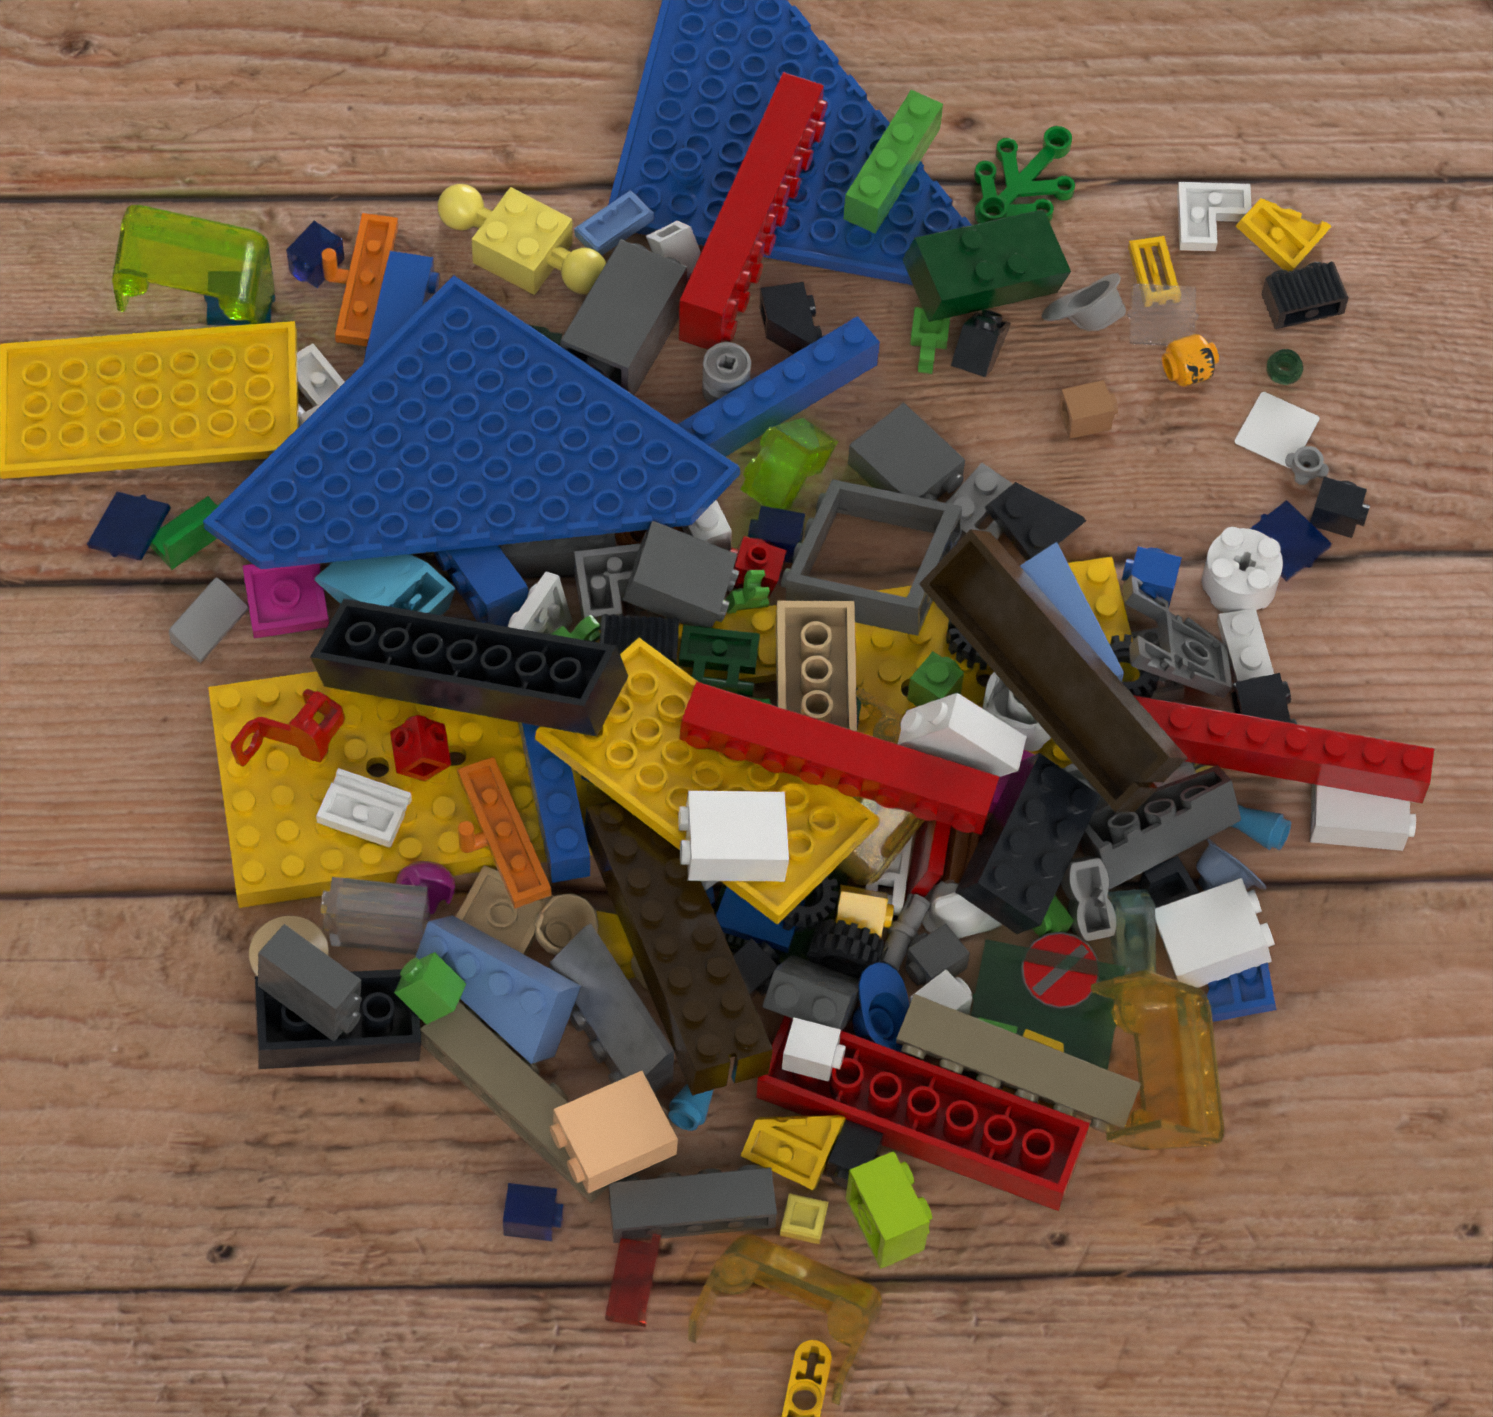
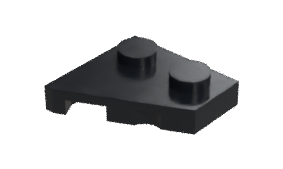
M1017 482L1010 485L984 507L1026 561L1056 542L1059 544L1086 522L1083 516Z

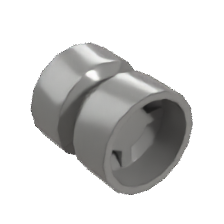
M723 342L709 348L704 355L702 393L709 405L750 381L751 359L743 347L735 343Z

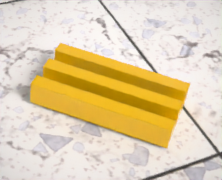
M1165 236L1129 241L1128 250L1144 308L1151 307L1152 303L1155 302L1158 303V306L1165 305L1166 301L1172 300V304L1180 303L1181 294ZM1153 246H1157L1168 291H1163L1152 251ZM1139 248H1143L1154 293H1151Z

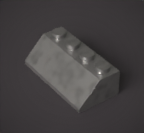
M590 923L583 927L550 961V969L581 985L569 1018L578 1032L584 1030L590 1039L588 1047L594 1059L599 1064L604 1061L611 1073L608 1077L611 1084L639 1071H643L653 1092L673 1082L674 1050Z

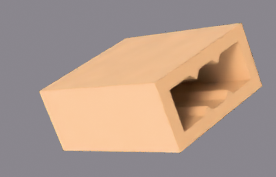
M639 1071L553 1109V1125L549 1126L552 1138L559 1149L565 1147L570 1157L567 1165L571 1176L576 1183L582 1181L588 1194L677 1155L678 1138L643 1071Z

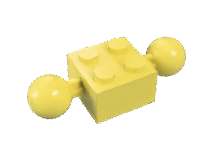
M467 184L452 185L440 195L438 213L444 224L455 230H467L474 226L479 228L472 238L473 263L533 295L537 293L554 268L561 271L562 279L571 291L586 295L590 292L606 265L604 257L594 249L578 248L572 252L568 251L573 244L572 218L512 187L509 188L493 211L484 207L480 193Z

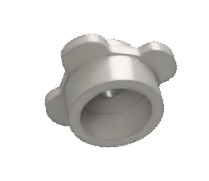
M1312 446L1301 447L1295 453L1288 454L1285 459L1286 466L1292 468L1295 474V482L1300 485H1306L1309 480L1316 477H1326L1329 471L1328 466L1323 464L1324 458L1322 453ZM1304 464L1310 465V467L1306 468L1304 467Z

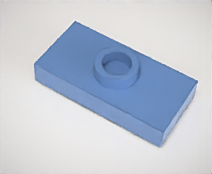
M630 190L575 227V237L585 247L594 249L601 255H604L617 246L620 239H627L654 220V212Z

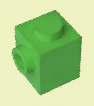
M932 651L910 678L907 700L918 707L955 693L961 694L964 671L961 670L954 660L948 657H941Z
M433 952L421 959L414 958L402 968L400 972L402 978L394 993L427 1025L455 1010L466 983Z

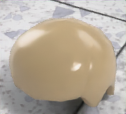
M574 893L556 895L545 904L536 918L534 924L536 927L534 931L536 939L547 952L557 955L583 927L591 923L595 931H598L597 913L589 901Z

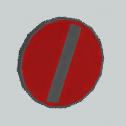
M1056 932L1045 934L1033 941L1024 953L1021 975L1024 987L1034 1000L1045 1007L1063 1010L1075 1008L1089 999L1097 988L1100 968L1098 957L1087 942L1077 935Z

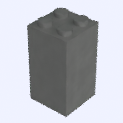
M620 239L562 337L561 347L635 396L679 320L680 298L687 283V267L674 258L662 257L648 251L647 248L640 244H631Z

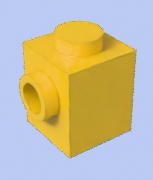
M840 885L834 922L837 923L838 920H844L848 925H851V922L858 924L860 929L864 927L870 929L869 934L876 933L882 937L883 927H891L894 905L887 904L888 895L885 892Z

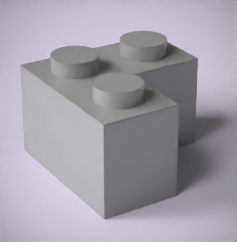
M640 544L574 551V572L582 620L592 615L601 625L603 614L622 615L621 601H623Z

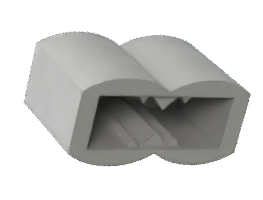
M1093 856L1071 859L1061 885L1066 896L1070 899L1067 912L1074 920L1070 926L1072 932L1085 941L1114 936L1116 931V914L1111 902L1107 898L1109 878L1103 862Z

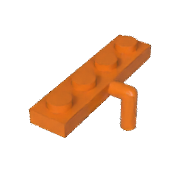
M362 213L349 270L338 268L335 250L327 248L322 252L324 278L329 282L346 284L335 332L337 343L366 347L368 345L389 253L393 251L399 226L398 218Z
M494 756L457 769L458 778L481 829V832L474 834V826L471 822L463 821L459 824L458 835L461 851L470 853L488 846L514 909L551 896L550 884Z

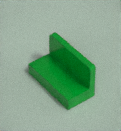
M209 496L148 537L151 548L171 570L217 539L205 530L203 521L220 505H216Z

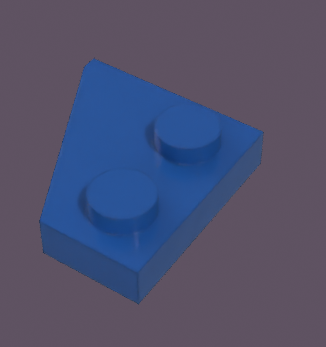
M1268 962L1258 967L1241 971V973L1229 975L1227 978L1209 982V991L1204 1005L1200 1007L1199 1018L1201 1024L1277 1010Z

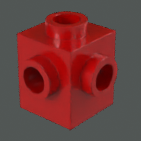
M743 536L738 548L731 547L729 550L737 554L733 569L739 571L734 588L740 589L744 587V578L749 570H764L765 575L761 579V587H769V599L778 582L787 550L772 546L759 538Z
M416 715L407 718L405 723L390 731L397 774L425 782L451 766L445 724L430 720L426 716Z

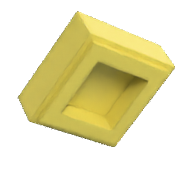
M789 1193L780 1236L820 1244L829 1202Z

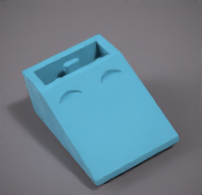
M411 554L332 562L315 577V581L340 604L343 599L436 615H442L449 609L455 587L432 566Z

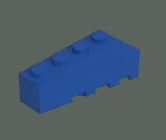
M494 545L435 552L440 567L443 571H447L476 621L508 627L510 618L515 612H519L527 600L529 591L526 583L500 547Z

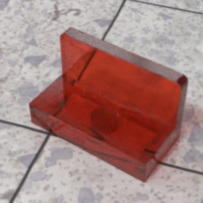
M653 1234L651 1243L620 1239L605 1314L606 1321L646 1327L661 1252V1235Z

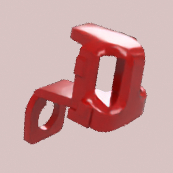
M306 689L302 693L306 704L295 718L289 722V725L265 717H257L254 720L248 721L243 726L230 746L236 763L244 767L258 751L264 737L296 746L301 756L312 761L322 762L328 754L330 741L345 721L342 707L327 695L319 691L315 692ZM316 712L324 715V719L320 724L313 719ZM254 733L249 747L243 752L244 741L250 734Z

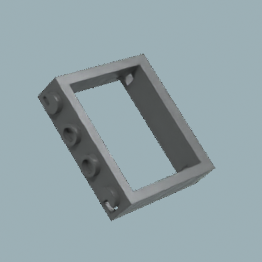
M832 479L826 493L819 495L815 518H809L807 521L803 543H797L791 569L786 568L784 571L781 587L786 588V601H854L856 623L918 636L933 602L919 583L958 543L962 534V506ZM837 513L934 533L907 598L809 577Z

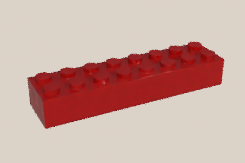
M785 72L782 73L680 298V341L708 350L716 344L733 340L738 321H735L738 312L744 313L746 311L751 295L748 292L751 283L757 284L763 270L762 258L764 254L768 256L771 254L776 240L774 231L777 226L783 227L787 218L789 207L786 204L789 198H796L801 184L799 175L802 170L807 171L809 169L814 153L811 148L814 142L820 143L824 135L826 122H822L828 104L827 101L823 100L824 85Z
M784 1016L772 1044L773 1052L769 1073L758 1077L756 1098L803 1116L842 1115L849 1121L884 1133L883 1146L1059 1211L1084 1146L1090 1126L1089 1122L841 1031L839 1041L840 1045L846 1046L840 1070L832 1068L829 1082L783 1070V1053L793 1022V1018Z

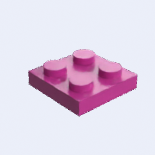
M254 564L242 566L254 639L328 627L329 619L324 589L315 581V577L321 573L319 564L259 569Z

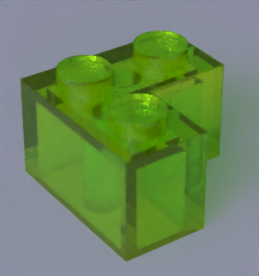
M804 418L771 426L760 440L762 448L757 458L752 459L744 470L743 477L746 479L740 490L774 513L791 509L807 477L823 472L839 441Z

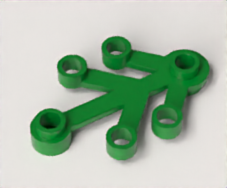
M1062 126L1048 128L1044 133L1043 149L1020 173L1016 159L1018 151L1017 142L1011 138H1003L998 141L996 157L1002 162L1006 188L1000 195H997L994 183L997 169L992 162L981 161L976 165L974 179L980 184L982 200L977 203L974 213L978 224L1034 212L1038 209L1047 210V218L1049 222L1051 221L1054 206L1047 199H1038L1032 204L1012 203L1018 197L1054 195L1062 201L1073 197L1075 182L1069 176H1060L1054 180L1034 181L1053 159L1062 158L1070 152L1072 134L1068 129ZM1009 148L1012 150V152L1007 153L1002 151L1001 149ZM981 171H988V172H990L991 174H990V175H982L980 172H981ZM1066 186L1069 190H1061L1058 187ZM988 213H995V214H997V215H996V216H992V215H989Z

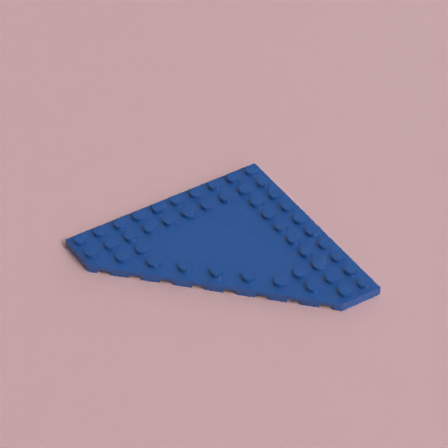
M662 0L608 205L631 190L654 212V220L636 233L649 235L675 221H680L691 226L698 245H705L783 72L824 85L823 100L827 101L828 104L822 122H826V127L821 142H814L811 148L814 153L809 169L807 171L802 170L799 175L801 184L796 198H789L786 204L789 207L786 221L783 227L777 226L774 231L776 240L773 250L769 256L764 254L763 257L913 285L902 259L914 238L972 225L965 216L962 218L953 207L952 199L937 181L933 182L925 172L921 161L876 234L843 219L845 194L890 122L879 109L875 110L867 100L865 91L851 74H846L838 64L839 59L824 40L820 41L813 33L811 24L795 5L792 6L788 0ZM685 147L696 150L704 160L702 176L698 180L689 183L675 180L668 170L670 157L678 149Z
M453 276L203 521L206 531L259 569L647 530L652 521L668 527L692 525L740 475V467L456 276Z

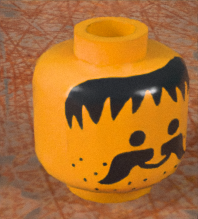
M1193 334L1170 342L1167 345L1166 353L1162 355V366L1169 381H1175L1182 387L1210 379L1214 375L1215 364L1219 363V354L1213 342L1208 343L1199 334Z

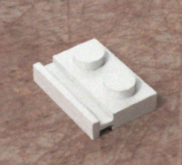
M338 768L333 783L330 784L316 815L317 823L390 848L403 821L407 806L412 801L411 793Z

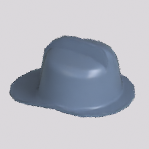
M1207 839L1209 845L1196 864L1197 870L1201 875L1198 883L1204 891L1242 878L1246 889L1256 886L1266 890L1265 884L1250 869L1217 846L1212 840Z

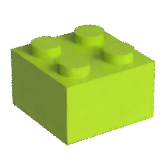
M894 1151L850 1169L846 1191V1201L880 1269L924 1251L927 1234L930 1233L929 1220H932V1213L924 1197L918 1198L912 1187L915 1182L908 1164L905 1161L900 1163Z

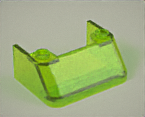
M130 205L126 208L121 221L112 275L117 310L125 312L130 297L145 294L150 283L216 297L218 298L220 308L227 317L233 320H249V324L265 323L275 296L269 242L264 235L252 229L143 205Z

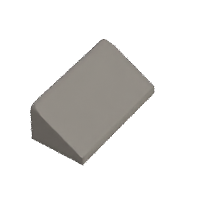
M215 578L169 629L171 644L201 663L249 608L223 581Z

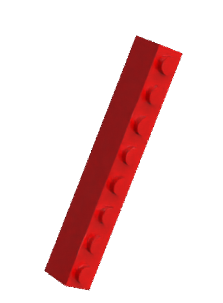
M697 681L681 720L679 740L687 742V744L694 748L711 749L723 753L735 761L745 760L761 765L764 769L773 773L784 772L799 777L802 781L811 785L822 784L835 788L846 796H860L873 800L884 808H898L914 813L916 817L922 820H936L946 823L964 833L974 832L982 835L1000 777Z
M1134 696L1187 756L1185 762L1213 767L1218 765L1224 769L1416 803H1423L1431 782L1434 748Z

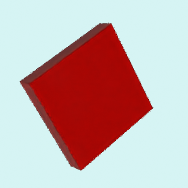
M924 820L917 829L905 901L909 894H917L925 898L941 878L951 825L936 820Z

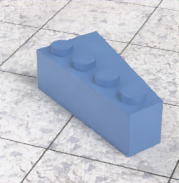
M1058 543L1052 544L1020 565L1122 682L1124 672Z
M453 915L428 921L415 957L421 959L435 952L466 983L460 999L530 1064L555 1057L581 985Z

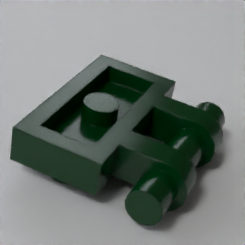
M683 625L679 666L692 667L693 673L690 676L700 683L752 698L754 682L739 681L740 673L755 675L760 634ZM705 669L727 671V679L704 677Z

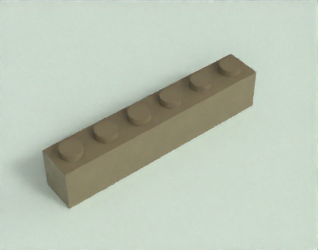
M917 994L913 995L896 1038V1043L903 1046L901 1052L919 1060H924L925 1055L940 1060L938 1067L960 1075L963 1070L978 1075L976 1081L997 1089L1000 1088V1085L1015 1090L1014 1095L1035 1103L1041 1100L1053 1105L1052 1109L1073 1117L1079 1115L1091 1120V1128L1108 1135H1112L1114 1130L1123 1131L1141 1083Z
M458 1002L453 1012L427 1025L425 1024L420 1029L421 1045L590 1203L609 1187L607 1185L588 1194L582 1181L576 1183L572 1178L567 1165L570 1157L565 1147L559 1149L556 1146L549 1126L553 1125V1109L568 1103V1097L555 1083L552 1082L548 1085L539 1076L540 1072L534 1063L530 1064L524 1057L520 1059L510 1049L511 1045L496 1031L491 1032L482 1024L483 1019L468 1005L463 1006L460 1002Z

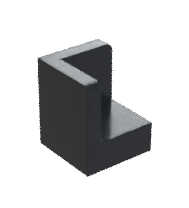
M1178 855L1144 871L1139 884V888L1151 909L1199 893Z

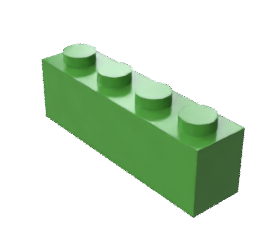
M910 90L845 194L844 220L876 234L939 132L943 103Z

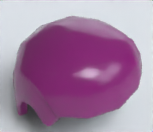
M430 861L413 862L404 867L397 876L394 904L401 911L409 914H434L442 900H446L447 904L451 903L455 890V878L449 870L439 863Z

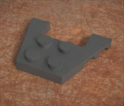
M1131 575L1123 584L1124 603L1157 622L1160 643L1159 648L1142 637L1137 636L1129 646L1131 666L1224 698L1232 689L1227 646L1189 617L1183 622L1181 616L1173 615L1169 611L1167 600L1158 596L1152 599L1139 589L1143 582Z

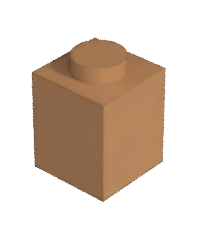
M1104 380L1061 390L1058 409L1069 439L1112 429L1114 415L1118 414V403L1115 394L1108 392Z

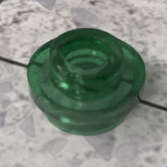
M1281 349L1269 357L1266 371L1274 382L1289 385L1301 378L1303 362L1293 350ZM1280 367H1286L1290 371H1284Z

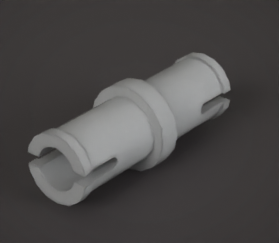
M909 894L907 896V900L896 922H892L891 927L887 929L889 936L884 944L880 963H886L897 970V972L899 971V967L908 951V946L918 936L917 931L931 907L928 900L917 894Z

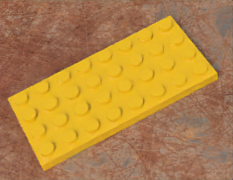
M295 321L0 344V479L267 459L299 428L297 328Z
M638 638L620 654L629 677L597 737L540 726L536 730L535 740L679 850L681 840H686V831H680L678 827L679 806H686L688 791L785 792L789 863L785 882L721 881L778 925L878 827L880 817L853 797L840 793L838 789L822 784L811 785L802 781L799 777L784 772L773 773L764 769L761 765L745 760L735 761L723 753L707 748L697 749L687 744V742L679 740L681 720L697 680L641 638Z

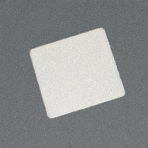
M1262 392L1239 431L1235 443L1290 468L1285 464L1286 456L1290 453H1295L1299 448L1306 445L1319 421V417L1269 393Z

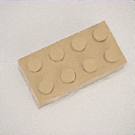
M777 601V707L857 732L854 601Z

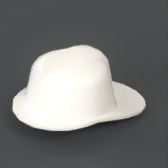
M941 881L933 886L925 896V899L930 902L931 907L927 911L922 924L930 933L947 924L957 938L960 939L991 931L1002 925L955 893L957 884H946Z

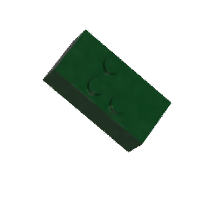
M1044 209L916 237L902 259L929 322L1058 293L1071 273Z

